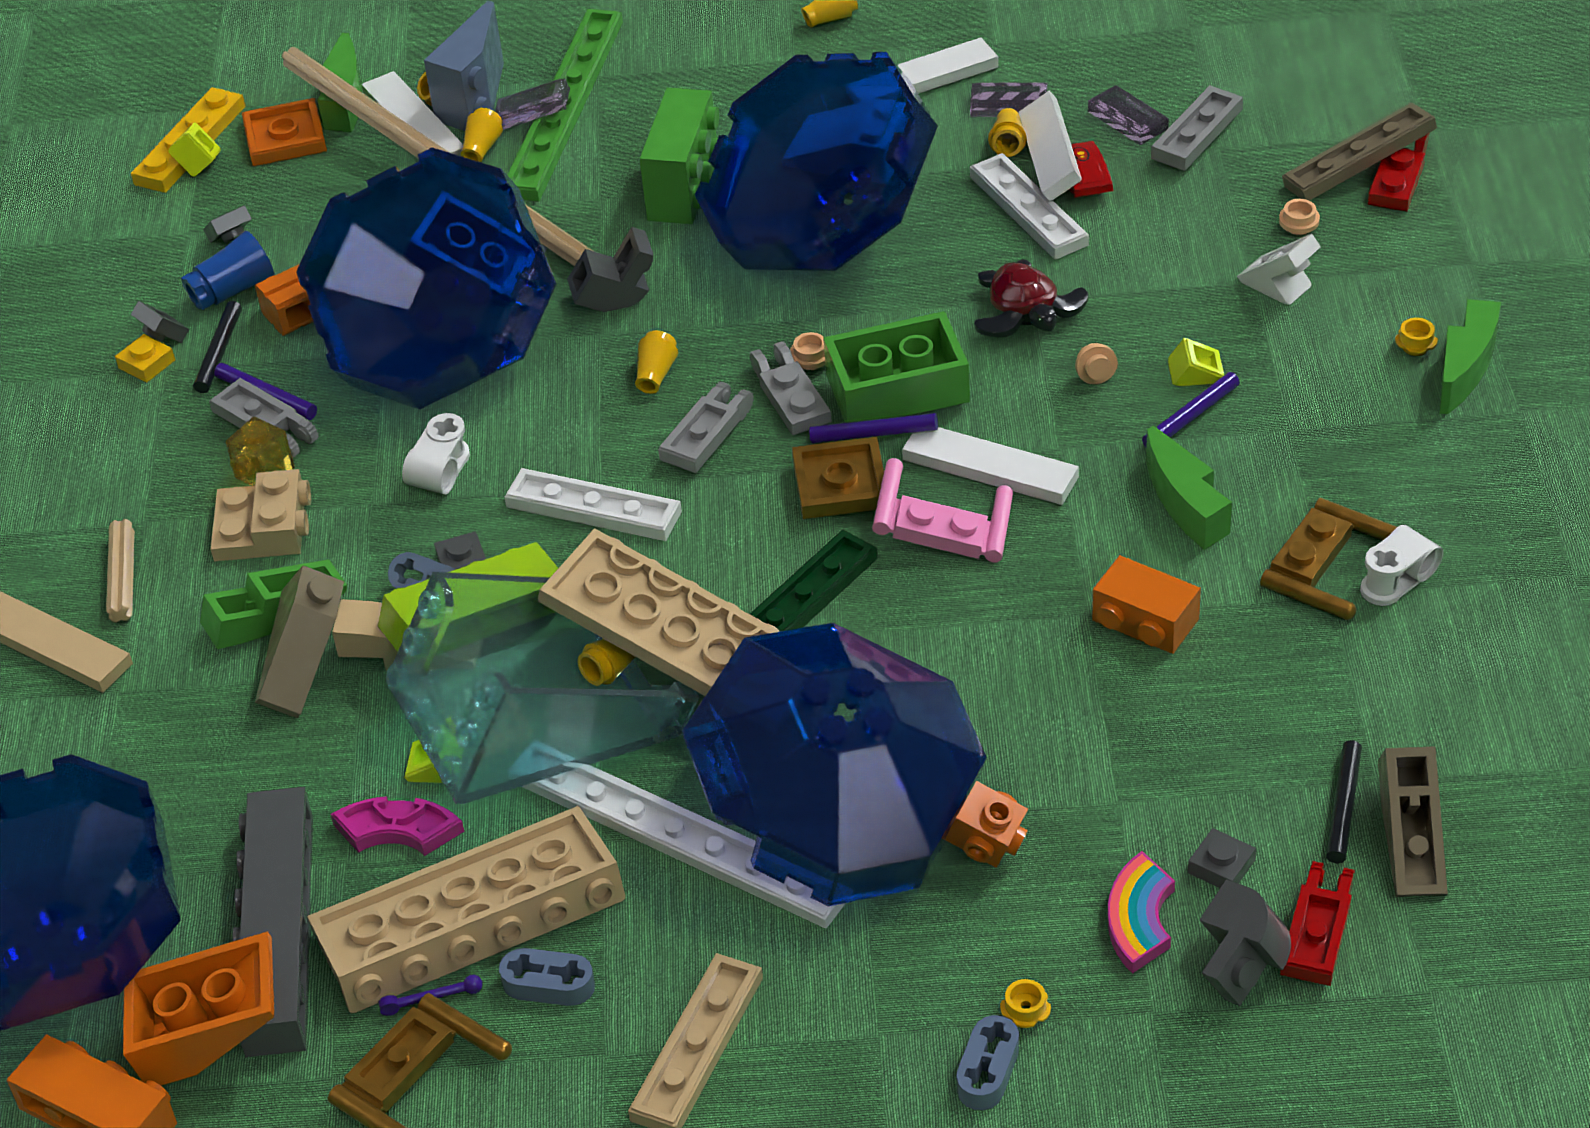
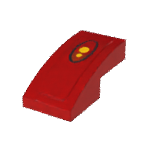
M1094 141L1071 144L1082 177L1079 183L1069 189L1073 196L1081 197L1112 192L1113 182L1110 173Z

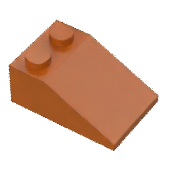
M268 931L124 974L123 1055L144 1083L147 1080H152L162 1086L196 1076L274 1018L272 937Z

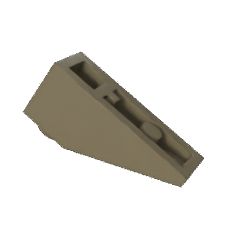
M302 565L282 589L255 703L295 718L301 715L336 620L344 581Z
M1436 747L1385 748L1378 759L1381 808L1396 897L1447 895Z

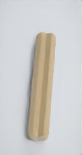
M123 519L122 521L114 520L109 525L106 611L109 613V619L115 623L120 620L128 621L133 611L135 531L132 528V522L128 519Z

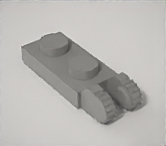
M784 341L773 345L774 357L780 365L778 368L770 370L767 358L760 349L749 353L753 370L760 380V387L792 435L807 431L812 426H821L832 422L830 409L798 361L794 362L792 353Z
M242 378L236 380L209 401L213 413L268 445L271 443L278 453L289 457V459L299 454L300 448L296 440L289 434H286L288 429L298 439L304 440L308 444L313 443L319 437L315 425L296 413V409Z
M718 382L706 396H702L659 446L660 460L697 473L738 422L742 421L746 414L749 413L754 401L753 393L743 389L729 402L731 385Z

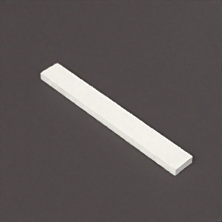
M534 739L530 741L505 771L507 780L568 809L579 806L586 817L827 929L852 896L851 884Z

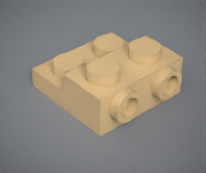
M299 469L256 473L255 486L217 489L211 540V553L214 561L301 554L302 536L309 534L307 511L304 510V506L311 505V489L309 481L301 479Z

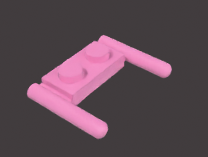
M891 458L886 462L872 530L876 534L886 535L890 532L893 533L892 538L976 559H979L980 555H984L988 561L993 563L1002 560L1013 499L1011 487L1002 485L997 488L991 521H987L988 516L950 506L902 495L901 499H897L903 463L897 458Z

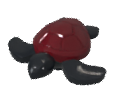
M1021 259L1017 262L1006 263L997 271L988 270L978 274L979 283L983 287L990 288V301L996 309L1003 311V313L994 317L979 318L975 320L974 325L976 331L981 335L998 338L1015 334L1020 325H1033L1041 330L1052 331L1056 326L1057 316L1069 318L1077 315L1084 309L1088 302V292L1081 287L1066 295H1057V288L1053 281L1040 270L1031 267V263L1028 260Z

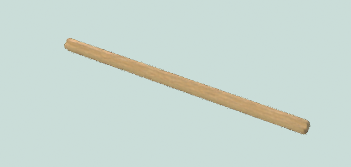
M291 47L288 51L283 52V66L573 266L576 265L585 249L591 250L298 48Z

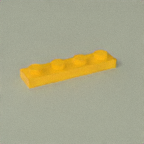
M211 87L131 172L133 184L166 193L186 172L169 154L170 146L194 122L215 140L246 107L243 94Z

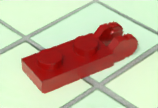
M1429 133L1415 141L1414 151L1402 148L1381 160L1369 191L1368 205L1408 212L1424 167Z
M1312 861L1306 885L1302 884L1289 931L1291 938L1290 955L1284 969L1280 970V975L1331 986L1351 908L1354 869L1343 868L1338 878L1336 892L1320 888L1323 885L1325 876L1324 863Z

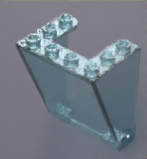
M432 572L425 590L419 597L418 607L411 623L404 631L401 646L393 664L388 668L385 680L455 804H466L578 769V767L584 764H594L680 737L700 697L695 690L681 682H674L672 686L650 685L634 660L611 684L595 686L589 683L581 674L577 659L586 644L603 638L538 602L539 590L550 577Z

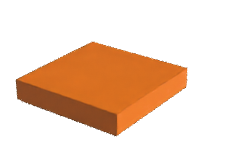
M315 98L242 112L253 166L327 152Z

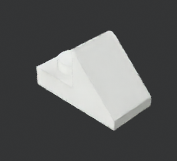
M1313 234L1307 235L1260 256L1237 277L1241 283L1283 304L1290 305L1311 287V281L1303 270L1311 264L1308 258L1321 246Z

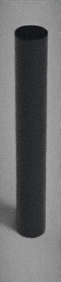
M229 301L226 304L194 381L193 388L199 393H207L215 377V368L222 360L240 316L242 306L236 301Z
M1353 740L1344 742L1342 746L1326 853L1327 860L1336 864L1343 863L1347 856L1362 745Z

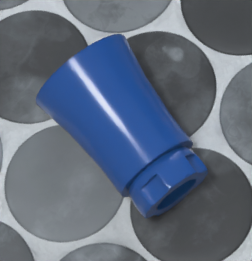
M245 230L225 248L193 267V271L183 276L181 281L194 305L198 309L204 310L212 304L218 305L226 299L255 286V284L264 281L268 277L274 276L275 273L262 246L250 232Z

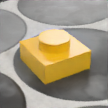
M143 334L119 352L115 359L119 369L147 383L173 363L175 356L171 347Z

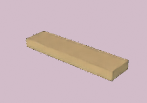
M0 591V643L102 693L133 664L130 653Z
M718 953L715 954L628 1110L631 1122L648 1128L683 1127L763 979L762 967Z

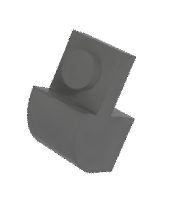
M631 227L614 257L588 249L583 251L567 278L574 304L607 312L631 307L645 297L649 288L644 273L650 269L654 256L646 231Z
M1226 879L1200 918V922L1220 944L1202 971V974L1224 1000L1241 1006L1267 965L1280 970L1284 969L1290 955L1291 938L1285 924L1258 892Z

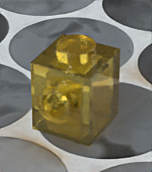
M255 416L225 441L230 456V466L234 471L235 478L251 486H255L256 473L293 470L295 468L286 431Z

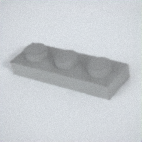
M1209 85L1151 146V159L1185 171L1242 111L1243 97Z

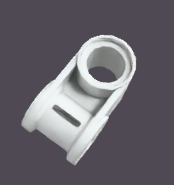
M444 413L433 417L428 422L416 445L408 452L402 470L404 484L445 495L452 490L457 476L470 457L469 447L462 438L465 433V426L460 416Z
M1407 525L1398 526L1387 538L1367 551L1365 566L1368 569V573L1361 582L1360 592L1362 597L1374 605L1386 606L1396 603L1420 582L1428 580L1434 574L1443 558L1442 547Z

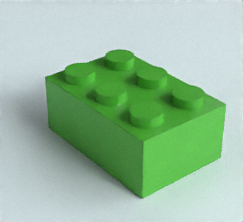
M668 87L665 90L639 158L647 221L693 224L698 209L704 208L706 199L705 188L713 182L714 163L721 160L723 148L722 139L716 136V130L719 125V108L713 107L712 91Z
M945 311L823 337L826 376L845 423L909 416L970 402L969 363Z

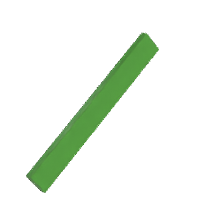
M597 9L586 10L540 108H544L534 118L501 186L502 189L515 198L540 202L623 24L622 12ZM566 100L555 113L544 116L557 102Z

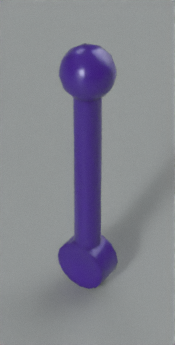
M473 974L467 976L464 982L400 998L394 995H387L378 1001L379 1010L384 1016L394 1015L402 1007L419 1003L421 998L427 993L437 998L465 991L469 994H476L482 989L483 981L479 976Z

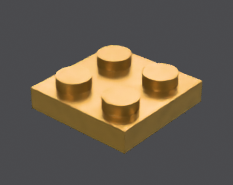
M877 437L792 447L793 464L803 519L876 510L884 475Z

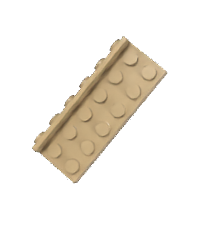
M595 528L539 590L538 602L775 736L811 690L817 692L824 681L829 658L818 653L814 648L805 646L780 632L773 625L762 622L739 609L735 604L726 602L701 588L697 583L683 578L665 568L656 560L647 558L624 545L620 540L610 537Z
M576 806L308 915L307 918L311 930L340 985L349 1012L356 1013L378 1004V1001L384 996H397L622 902L625 899V892L617 861L581 808Z

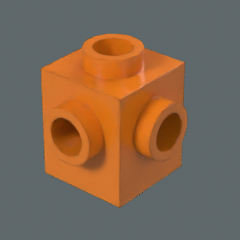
M976 781L945 840L964 850L971 859L988 863L997 868L1005 852L1015 856L1028 830L1021 827L1020 824L1028 808L1017 803L1011 795L1002 791H995Z

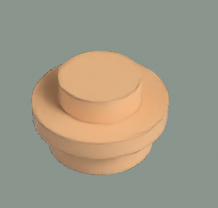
M1306 199L1288 201L1279 214L1280 226L1294 235L1310 233L1319 226L1320 215L1316 210V206Z
M808 332L796 337L790 349L794 362L798 361L802 369L815 370L825 365L824 336Z
M1091 343L1079 351L1075 369L1078 376L1088 384H1101L1114 375L1118 361L1110 347L1099 343Z

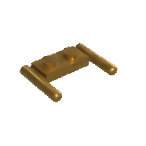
M1320 497L1315 507L1311 508L1272 560L1270 569L1264 571L1260 585L1345 620H1350L1356 613L1354 603L1314 588V586L1349 540L1353 529L1384 540L1397 527Z
M427 993L421 998L418 1008L412 1007L344 1076L345 1082L332 1088L328 1095V1102L367 1128H407L385 1113L454 1043L453 1037L456 1034L500 1061L506 1060L511 1055L512 1046L508 1041L434 995Z

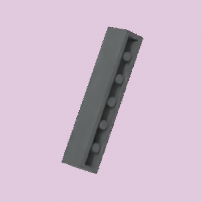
M305 787L247 793L246 813L239 814V832L242 842H245L244 850L237 851V869L239 878L243 879V887L235 889V908L238 918H241V926L233 928V941L267 931L271 935L274 1018L240 1042L245 1057L306 1051L310 924L307 916L310 915L313 841V815Z

